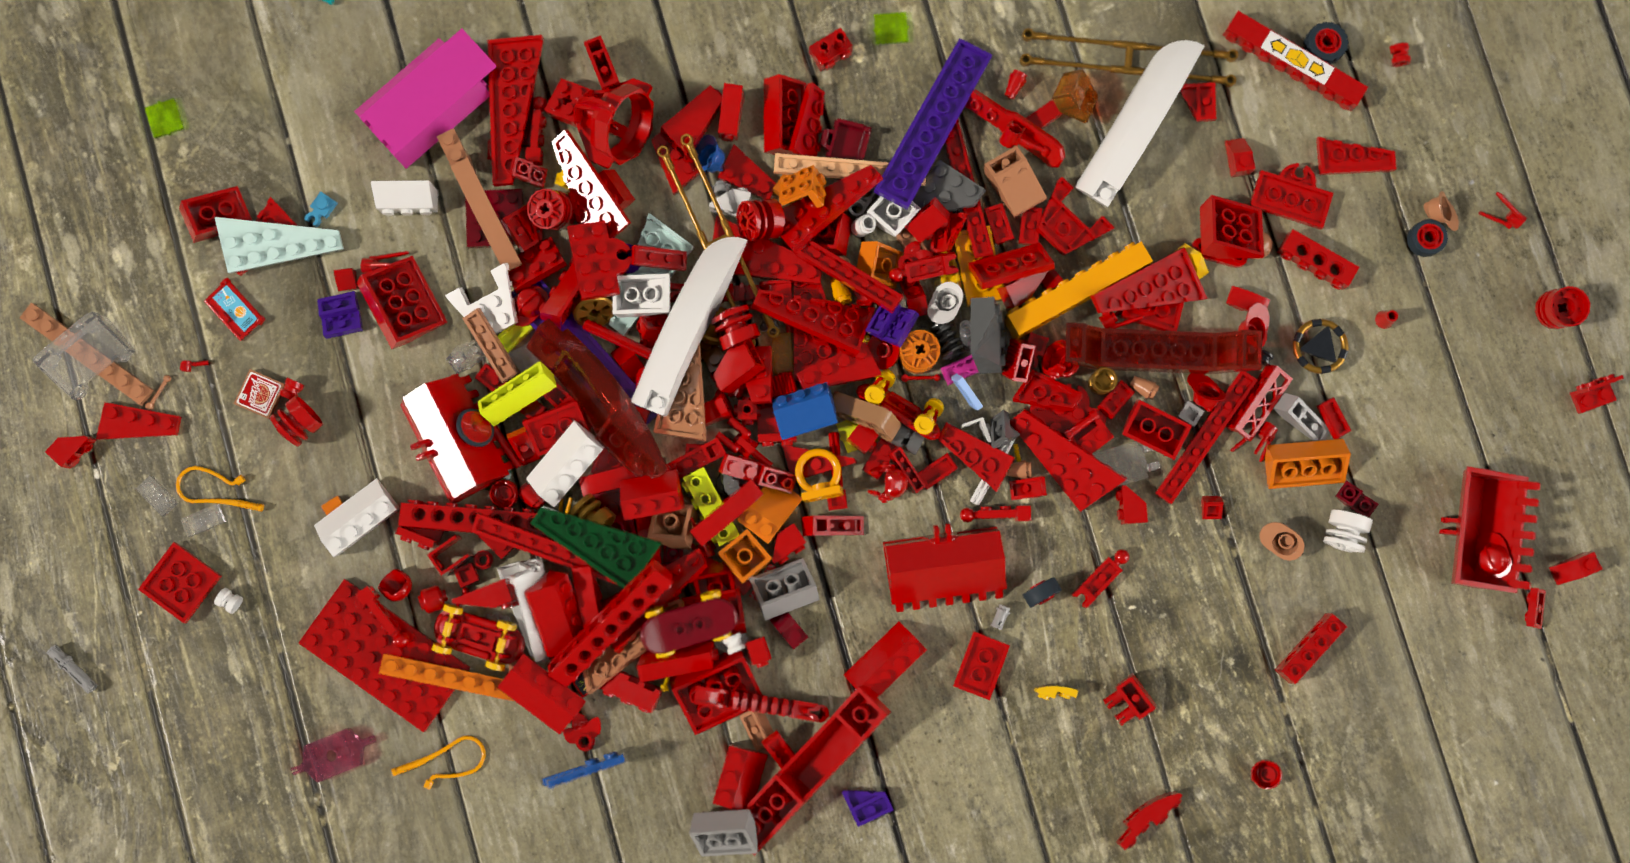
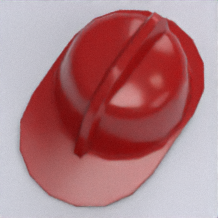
M530 286L522 290L514 298L518 323L515 325L521 327L528 326L540 315L539 308L542 302L548 301V295L544 289L538 286Z
M1255 303L1249 308L1246 319L1241 322L1238 328L1241 343L1244 345L1250 344L1254 348L1263 347L1267 340L1270 316L1266 306L1262 303Z
M1191 373L1188 375L1187 382L1194 390V402L1208 412H1211L1219 401L1226 398V394L1207 375L1202 373Z
M1492 532L1480 536L1475 545L1480 568L1488 577L1495 579L1503 578L1510 572L1512 567V560L1506 542L1499 534Z

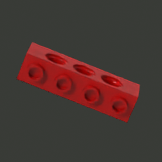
M1294 229L1287 233L1277 251L1284 260L1293 261L1300 269L1314 273L1317 279L1326 280L1331 283L1330 285L1338 290H1344L1349 287L1360 268ZM1297 248H1301L1303 250V256L1298 254ZM1314 257L1320 260V265L1315 264ZM1331 267H1334V268L1336 269V271H1337V274H1336V275H1334V274L1331 272V270H1330Z
M1325 613L1274 670L1288 683L1296 685L1344 632L1347 626L1333 613Z

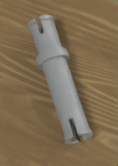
M58 645L52 646L46 652L58 664L57 667L69 674L87 694L93 692L98 687V684L77 666L73 658L65 654Z

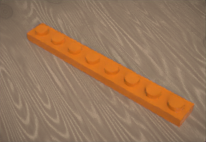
M389 654L383 655L379 674L514 701L497 688L504 678Z

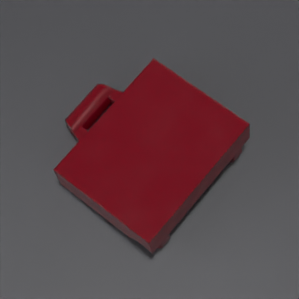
M837 118L833 126L835 129L823 130L819 145L829 151L826 153V157L864 160L872 127ZM829 135H833L831 145H827Z

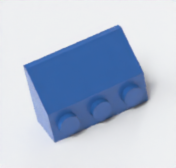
M827 382L772 399L773 412L782 440L838 423L834 398Z

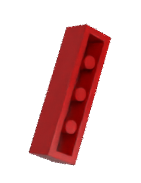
M900 446L888 452L894 464L907 476L908 486L913 493H918L926 487Z

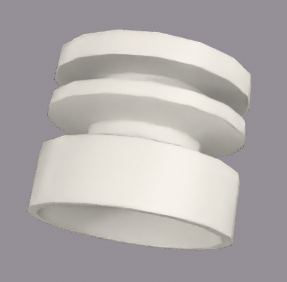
M1331 510L1328 523L1336 526V529H1326V533L1334 536V538L1324 537L1323 542L1338 550L1364 553L1365 547L1357 544V542L1367 543V539L1359 535L1360 533L1370 532L1373 520L1347 511Z

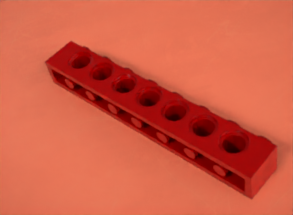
M408 500L407 503H401L398 526L404 528L473 533L471 530L477 513H482L493 518L501 516L502 521L513 524L514 520L520 517L522 523L519 527L551 538L538 528H533L531 521L537 513H534L532 509H523L522 512H515V508L504 507L503 511L496 510L494 506H484V509H477V505L465 504V508L458 507L456 503H446V506H438L439 502L427 501L426 505L419 504L420 501ZM421 510H424L425 517L420 520L418 518V513ZM443 511L445 514L444 519L438 521L437 515ZM459 513H463L464 519L458 523L456 517Z
M653 559L548 663V676L565 687L571 682H575L579 675L588 669L597 657H600L610 644L617 641L619 635L624 630H628L632 623L641 617L651 604L656 603L664 591H668L673 583L671 571Z

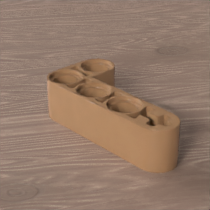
M834 392L832 396L837 417L873 429L881 438L889 442L893 441L902 424L892 412L881 406L840 392Z

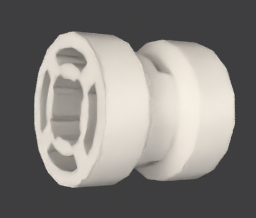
M223 588L216 596L214 604L218 607H224L228 613L233 614L240 607L243 597L234 595L231 590Z

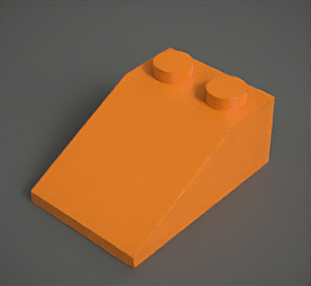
M764 486L761 489L764 494L746 509L737 521L767 544H770L800 504L802 497L794 491L788 493Z

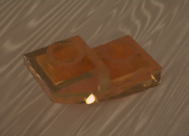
M791 332L780 333L779 336L772 337L774 374L794 372Z

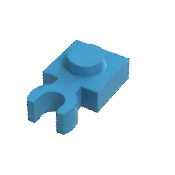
M320 191L309 206L313 211L306 214L304 219L309 222L311 218L315 217L312 225L318 227L321 224V217L328 218L338 203Z

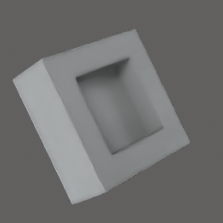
M1187 401L1177 418L1192 425L1193 428L1204 413V410Z

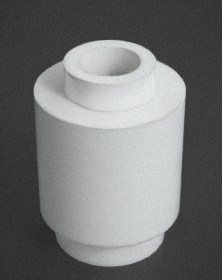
M863 215L851 224L852 233L857 237H864L870 234L876 227V221L870 215Z

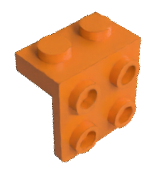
M814 165L803 168L791 175H786L780 182V204L786 205L808 195L817 208L824 206V197L826 196V179L824 175L820 174Z

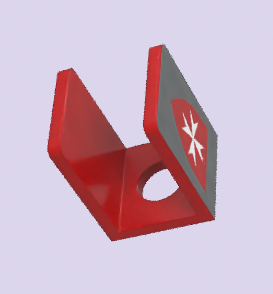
M454 535L427 554L441 576L450 575L454 572L453 570L458 569L474 558L473 554H466L446 569L437 556L461 540V536Z

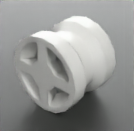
M741 633L722 640L727 645L728 655L746 648L745 643L741 641Z

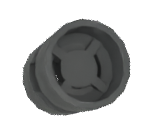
M902 424L892 444L901 448L906 447V451L916 455L924 437Z

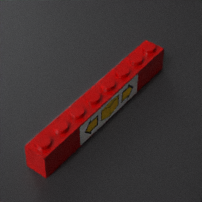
M1239 10L1222 35L1230 43H1236L1245 52L1253 53L1258 56L1259 60L1270 63L1276 70L1287 73L1293 80L1302 82L1308 89L1319 92L1325 99L1336 102L1344 110L1352 111L1359 104L1368 89V86Z

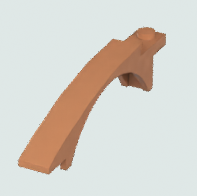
M453 128L436 136L500 265L508 263L510 269L508 272L521 266L522 263L516 253V249L497 217L475 172L471 157L463 147L455 129Z

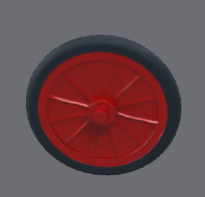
M466 409L459 414L456 427L460 437L471 446L482 447L491 442L494 436V426L480 414L478 409Z

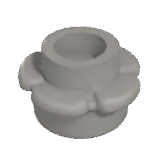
M724 180L717 181L712 186L714 194L718 197L728 192L731 188L730 184Z

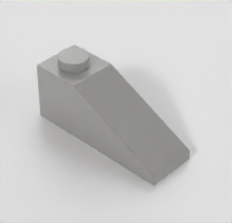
M1283 393L1273 408L1284 420L1312 441L1325 440L1330 433L1326 424L1298 396Z

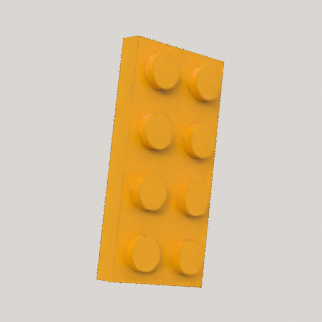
M989 225L987 226V230L990 237L994 255H996L991 229ZM967 230L960 231L954 246L967 307L971 306V298L995 297L996 301H1001L1002 299L997 288L1002 286V284L982 290L969 270L968 263L976 260L974 259Z

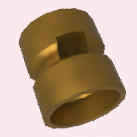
M1100 368L1089 377L1088 387L1096 395H1105L1117 385V375L1110 368Z

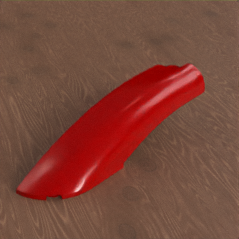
M863 685L859 686L748 804L745 810H750L755 820L757 853L808 802L891 713L878 699L879 695L875 691Z

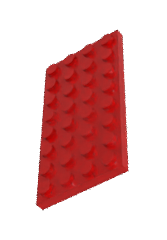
M344 579L298 643L423 733L426 732L456 689L379 674L383 655L389 654L469 671L471 667L453 654L447 655L433 651L432 646L433 643H436L384 606L400 627V632L406 633L410 639L406 647H397L394 643V636L383 632L380 627V621L377 618L374 619L368 612L370 608L363 606L355 596L361 589L349 580Z

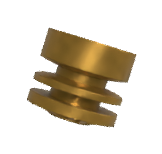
M592 494L584 496L568 513L610 527L616 519V515L607 507H603L598 511L601 502L595 500V496Z

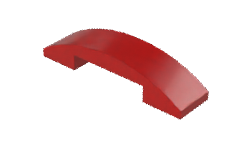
M717 437L650 472V474L677 469L680 479L723 457L726 451Z
M650 459L580 477L578 480L582 496L620 488V480L650 475V472L656 470L654 460Z

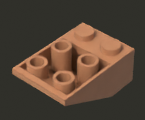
M1017 146L984 164L985 177L1014 218L1047 199L1030 164Z

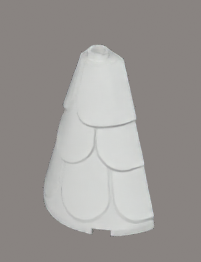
M529 559L526 562L518 561L498 567L497 571L500 579L509 578L511 584L515 586L519 606L512 608L520 632L524 637L531 659L538 663L548 661L549 657H547L524 593L545 575L543 560Z

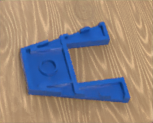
M613 751L604 754L603 759L592 758L586 760L584 765L541 778L543 786H548L551 789L562 783L565 784L574 779L624 763V756Z

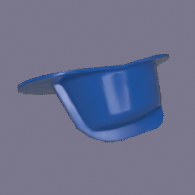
M704 135L695 148L703 171L722 172L725 154L719 148L713 135Z

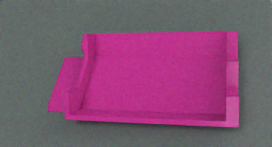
M461 28L445 42L438 38L354 112L404 168L407 169L438 142L436 136L453 129L489 97V91L487 90L489 86L483 78L497 66Z

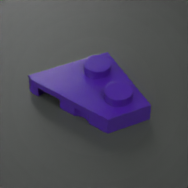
M842 791L858 827L893 811L885 791Z

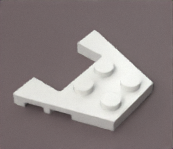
M504 263L491 270L498 290L470 304L463 288H458L445 295L464 317L476 308H480L496 334L518 323L515 300L512 298L510 286H512V282L509 280L508 270L510 269L508 263Z

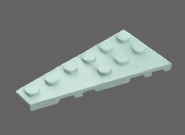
M648 213L638 245L687 251L688 256L694 249V246ZM641 266L638 271L627 273L626 275L670 274L671 278L676 270ZM614 315L610 319L609 326L621 335L626 336L639 317L618 318Z
M215 217L229 274L344 250L340 231Z

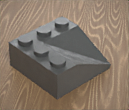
M995 297L971 298V355L979 374L1002 373V366L1006 365L1005 354H1002V348L1006 347L1005 336H1002V330L1006 329L1005 318L1003 319V313L1000 311V304L996 303Z

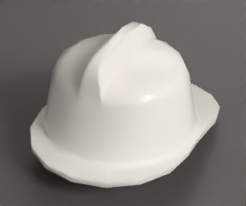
M946 282L936 288L927 310L928 316L933 322L945 324L956 317L963 301V292L960 286L954 282Z

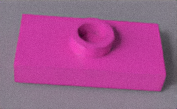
M972 355L940 368L948 386L954 383L951 377L956 373L964 379L979 373Z

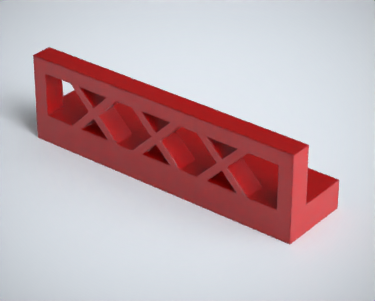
M1277 365L1265 366L1257 378L1258 381L1226 425L1227 429L1238 432L1248 441H1252L1293 380ZM1280 375L1285 380L1281 386L1277 387L1276 379ZM1268 391H1272L1273 394L1270 402H1266L1265 395ZM1262 406V415L1256 418L1255 410L1257 407ZM1251 422L1252 429L1247 434L1242 429L1246 423Z

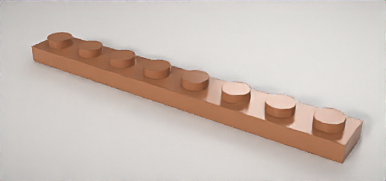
M30 303L20 316V319L139 405L143 406L155 391L36 304Z

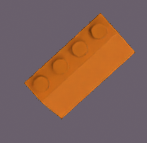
M1344 439L1267 445L1265 467L1268 488L1276 489L1345 483L1351 453Z

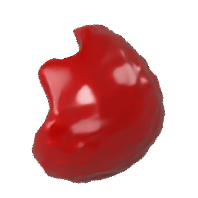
M394 569L381 580L378 589L386 599L392 602H399L405 599L411 592L412 580L405 572Z

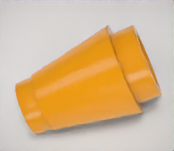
M835 278L831 279L834 301L840 302L842 305L850 303L852 301V294L846 285Z

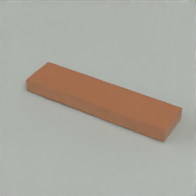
M476 308L462 318L502 383H506L520 373L480 308Z

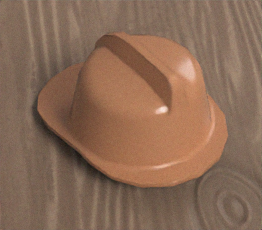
M1443 191L1439 193L1438 197L1424 204V210L1430 219L1446 223L1452 231L1458 230V216Z
M1272 522L1266 524L1261 529L1259 537L1261 543L1283 560H1296L1304 552L1305 544L1303 539L1288 526L1280 522Z

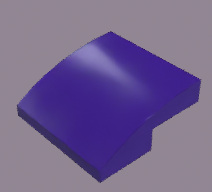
M355 291L317 299L319 317L322 319L323 336L326 339L363 331L361 313Z
M900 304L893 314L879 306L865 331L883 341L901 347L918 319L919 314L914 310L902 307Z

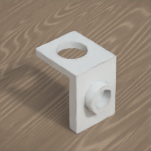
M983 417L960 425V429L979 423L985 442L991 443V428L988 423L985 424Z

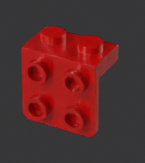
M773 406L763 409L761 407V417H757L758 444H762V447H772L774 443H781V446H792L794 442H797V436L782 440L773 412Z
M418 500V501H420L419 504H426V505H427L426 502H423V501H421V500ZM421 510L418 513V518L420 520L425 517L424 510ZM443 511L438 513V521L444 519L445 514ZM398 526L395 534L401 536L400 540L408 543L415 541L419 543L418 547L429 551V548L436 549L444 531Z

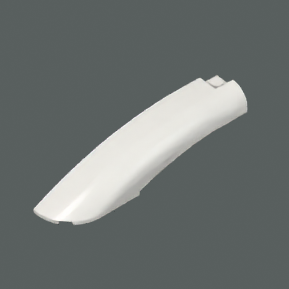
M1181 40L1166 45L1154 55L1103 142L1076 183L1075 189L1104 207L1110 205L1173 104L1201 54L1204 45L1195 41Z
M727 237L715 241L703 251L663 325L631 399L632 403L662 416L668 415L688 366L711 323V319L719 310L748 240L739 237Z

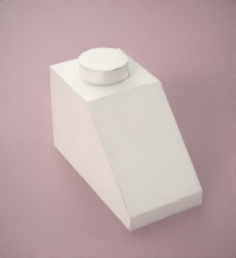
M738 187L718 197L717 202L722 213L736 216L741 202L751 200V192H748L745 188ZM710 202V211L717 213L713 202Z

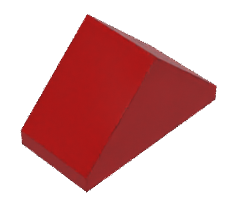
M618 347L611 355L631 381L636 383V373H638L640 368H644V365L635 353Z

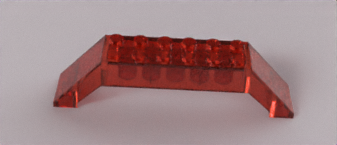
M1066 323L1065 362L1097 370L1106 367L1120 371L1219 374L1261 370L1262 331L1242 330L1208 333L1099 328L1087 325L1086 323Z

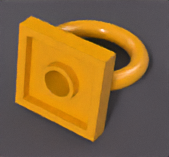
M816 448L805 452L799 458L795 467V476L800 487L806 491L801 493L802 501L810 503L844 495L843 488L837 485L841 477V465L832 452ZM815 456L827 458L834 470L831 481L814 485L808 484L803 476V467L807 460Z

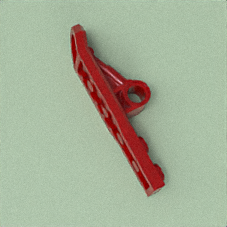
M977 89L972 92L965 107L1001 131L1002 135L999 138V142L1004 147L1010 149L1020 145L1041 159L1049 168H1058L1065 158L1064 146L1055 137L1019 113L1005 109Z

